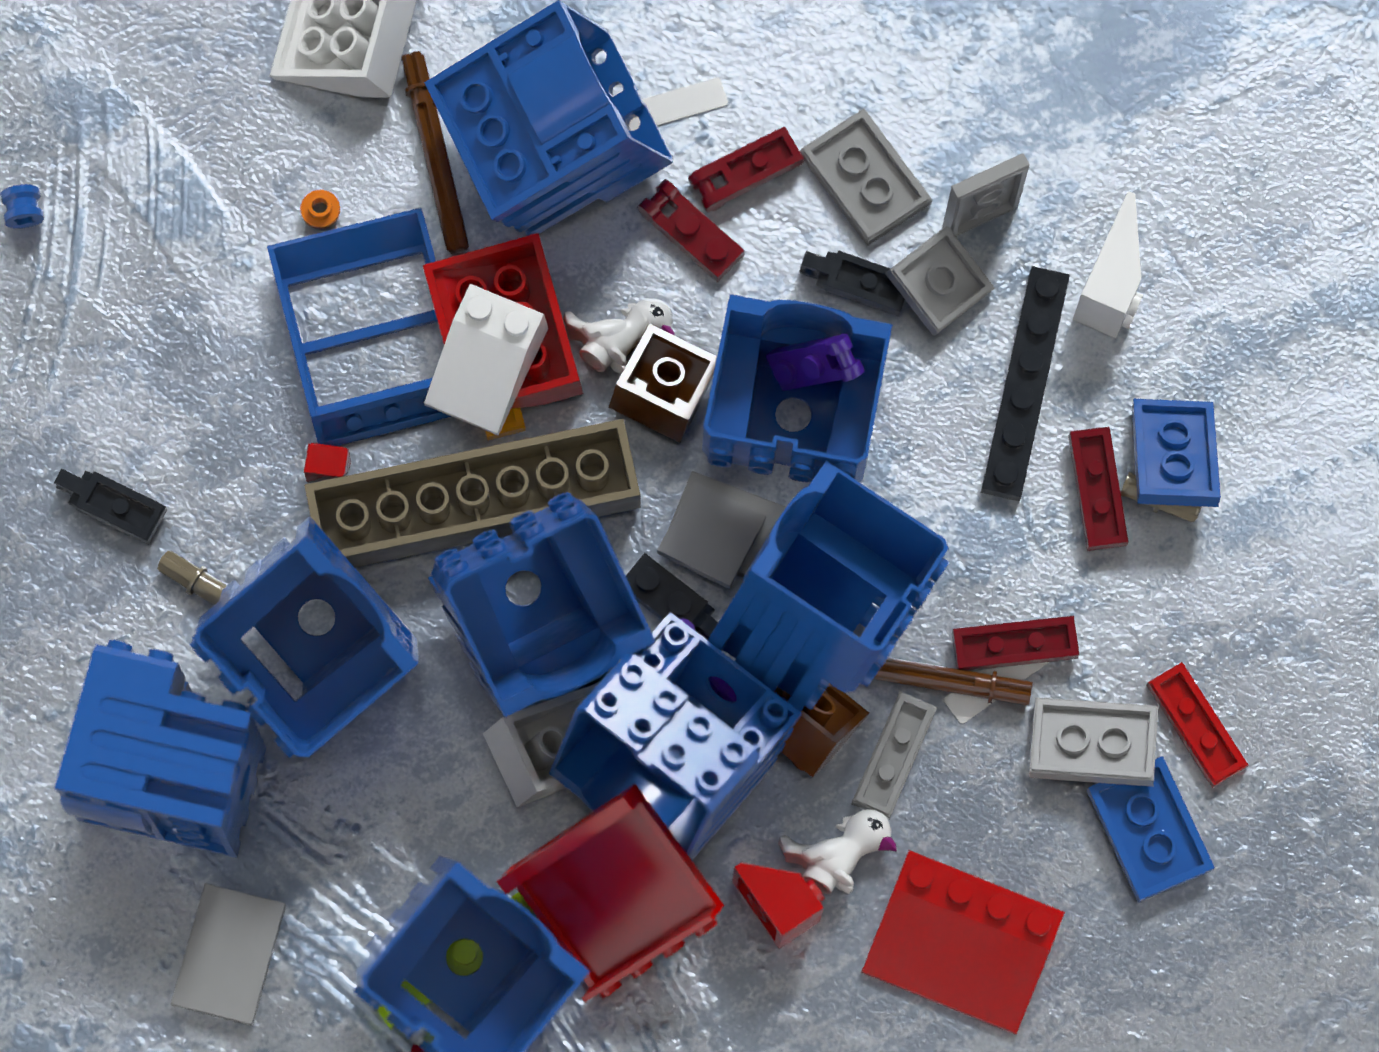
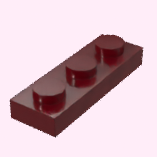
M1110 427L1070 431L1068 438L1087 551L1127 546L1129 541Z
M1074 616L956 628L952 630L956 668L959 670L971 671L1078 659L1080 655Z

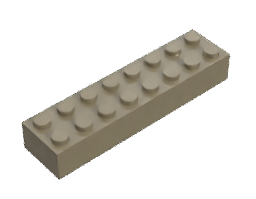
M624 419L304 485L311 518L355 568L471 544L476 536L489 530H495L498 537L509 536L513 534L510 521L514 517L528 511H533L535 514L549 507L548 502L552 498L570 492L572 497L580 499L598 517L641 508V494Z

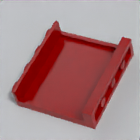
M635 783L510 866L496 881L505 895L517 889L540 922L555 937L557 944L590 971L583 979L589 987L582 996L585 1003L598 994L602 999L608 997L622 986L620 980L629 974L633 979L641 976L654 965L651 960L658 955L663 954L665 958L672 956L686 944L683 939L694 933L699 938L709 932L718 924L715 917L724 907L723 902Z

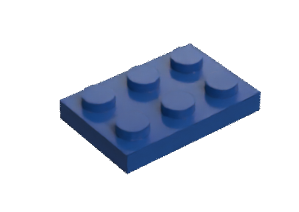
M1133 399L1131 410L1137 504L1219 507L1221 493L1213 402Z
M1163 756L1155 759L1153 787L1097 783L1086 790L1138 903L1215 869Z

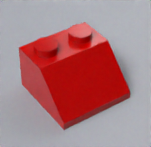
M742 862L734 867L732 883L779 949L820 922L824 909L821 902L825 898L812 879L805 882L800 873Z

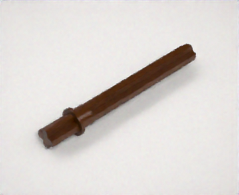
M413 51L411 54H404L401 57L408 84L405 94L411 98L446 250L451 254H457L468 250L469 243L437 107L424 83L430 79L425 56L421 54V51Z
M889 657L873 678L988 699L990 704H992V700H999L1028 706L1033 682L997 676V671H993L992 675Z

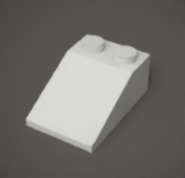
M1130 191L1127 192L1082 291L1072 319L1113 338H1117L1121 327L1130 328L1143 297V294L1137 292L1141 281L1136 195Z
M470 284L452 321L424 401L425 406L499 435L548 330L544 314Z
M599 683L515 712L506 718L502 717L483 733L517 808L566 788L552 777L549 772L576 708Z

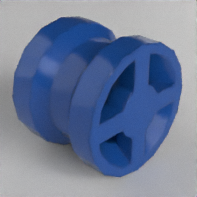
M21 184L8 187L0 192L1 203L6 206L7 210L4 214V223L7 227L16 229L29 228L44 221L43 210L38 207V201L41 197L39 187L31 184Z

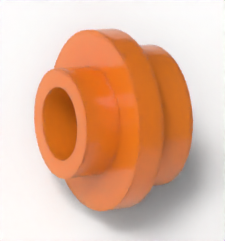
M315 190L303 198L300 211L307 225L316 229H325L332 226L338 220L340 204L337 197L331 192ZM318 203L327 205V209L322 213L313 211V207Z

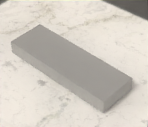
M899 691L854 795L852 805L864 810L879 811L888 820L890 819L936 712V706Z

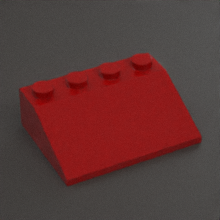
M539 233L423 265L444 344L452 321L470 284L544 314L548 330L511 409L546 405L584 394Z
M909 850L861 973L1016 1035L1065 912Z

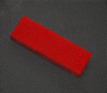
M1183 662L1147 683L1146 686L1212 788L1247 768V761Z

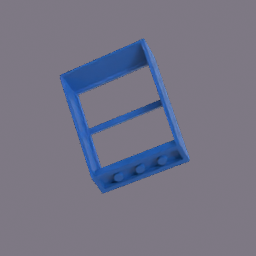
M422 208L267 246L318 444L339 446L452 417L424 404L433 378L318 406L305 356L438 322L435 310L302 343L288 290L290 286L421 253L423 254L425 264L435 262L436 259Z

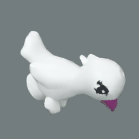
M647 298L638 303L628 304L627 309H621L622 314L627 316L625 320L607 319L589 323L580 320L572 312H565L563 320L568 338L583 343L584 346L579 351V354L590 367L599 372H604L610 365L614 372L622 374L628 363L626 356L640 342L649 323L675 336L672 329V312L669 306L661 300Z
M868 809L862 810L853 816L843 817V824L836 825V828L844 832L843 836L825 839L812 845L798 844L785 835L780 837L779 846L787 863L801 864L804 870H806L802 876L805 882L812 879L822 893L831 894L834 887H836L838 890L850 894L854 889V882L849 875L862 856L875 851H897L896 843L891 837L889 821L881 812Z

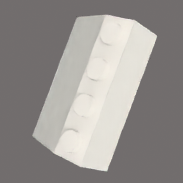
M290 0L270 77L274 80L356 97L391 98L417 0Z

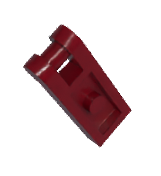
M783 126L697 169L688 176V180L692 187L699 189L703 196L701 203L705 210L713 212L725 205L726 202L802 165L804 158L786 126ZM721 176L726 185L716 189L712 180Z
M664 179L656 187L657 192L650 199L645 198L637 206L638 211L718 283L744 256L745 250L687 200L674 184ZM667 203L675 209L668 218L661 212V209Z

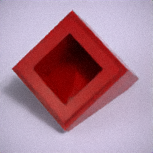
M317 443L308 444L304 467L306 482H312L325 476L344 477L351 466L349 449Z

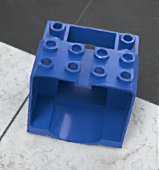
M560 0L552 3L424 82L491 219L496 222L502 221L503 225L509 228L513 226L520 233L525 231L527 236L542 233L598 198L608 202L673 163V157L646 104L642 102L637 92L638 88L611 35L604 27ZM601 51H605V61L601 64H597V54ZM618 84H622L623 91L613 96V88ZM638 117L640 125L636 130L631 131L629 123L633 118Z
M730 294L703 426L702 450L708 458L707 462L718 467H731L732 463L748 466L749 471L761 475L772 474L774 463L790 466L788 475L790 479L798 482H812L823 464L828 461L858 482H861L864 477L892 324L852 317L844 311L794 300L765 301ZM848 334L853 345L850 350L854 358L860 359L865 372L862 375L846 382L837 380L782 391L765 355L778 347ZM791 398L802 400L811 411L809 424L804 429L795 432L783 429L778 424L775 416L779 404Z
M826 461L810 485L803 488L791 500L778 518L748 568L743 583L708 641L720 651L723 650L734 657V661L772 691L779 687L790 694L791 697L787 702L800 712L804 706L812 710L829 683L843 693L854 692L859 684L867 688L896 646L899 638H901L913 620L914 615L931 592L934 584L948 566L949 561L943 558L948 550L946 540ZM858 624L866 628L860 638L853 634Z
M570 492L552 498L548 502L549 507L535 514L533 511H528L514 517L510 521L513 534L503 539L498 537L495 530H489L476 536L473 539L474 544L460 551L454 548L441 553L435 558L436 563L431 573L432 576L428 577L434 592L444 604L441 607L457 633L455 636L462 650L471 661L469 665L475 677L505 718L541 699H551L585 685L613 668L626 654H633L656 642L598 516L580 499L572 497ZM518 571H531L538 576L541 583L539 596L535 601L527 605L514 604L506 595L508 579Z
M310 516L297 526L294 541L290 543L284 537L272 547V551L262 560L259 558L247 569L244 583L241 586L236 580H233L222 590L219 602L199 618L196 634L192 637L193 641L190 643L191 648L205 663L212 660L221 672L218 678L233 695L238 691L242 692L246 687L252 692L253 696L247 700L249 705L246 707V710L252 713V718L260 726L263 727L267 723L274 730L277 736L274 738V741L288 758L294 755L299 757H309L419 664L417 638ZM323 600L333 608L335 622L327 633L311 635L301 628L298 614L301 607L308 601ZM253 627L303 682L302 695L297 700L292 698L241 640Z
M670 612L652 632L656 642L633 654H626L576 708L549 774L578 796L592 811L635 783L690 859L693 860L774 767L778 760L777 756L786 745L784 742L790 737L794 729L792 727L798 722L802 713ZM715 676L728 683L736 694V702H729L718 696L709 684V677Z
M108 640L107 646L96 644L91 655L54 787L60 796L63 810L80 822L237 858L241 845L239 839L241 826L246 827L250 812L248 807L251 795H254L258 782L256 776L258 763H263L266 752L265 743L255 720L252 718V713L246 711L247 706L233 701L223 700L222 705L205 702V696L192 692L188 682H185L186 677L179 663L173 662L174 655L168 652L150 649L148 656L133 653L132 645L118 640Z
M440 855L430 867L437 874L434 880L429 885L418 882L408 894L410 896L400 908L397 907L387 919L394 926L393 930L385 939L375 934L365 946L371 953L355 971L358 986L353 992L375 1011H377L381 1004L391 1012L386 1019L409 1039L415 1032L418 1033L424 1027L427 1033L422 1037L424 1040L419 1047L425 1052H525L590 971L560 947L551 932L520 904L504 893L485 885L458 861ZM467 938L475 941L483 953V961L480 968L468 976H460L453 973L446 962V953L449 946L458 939ZM407 980L469 1031V1035L464 1039L400 986L402 982Z

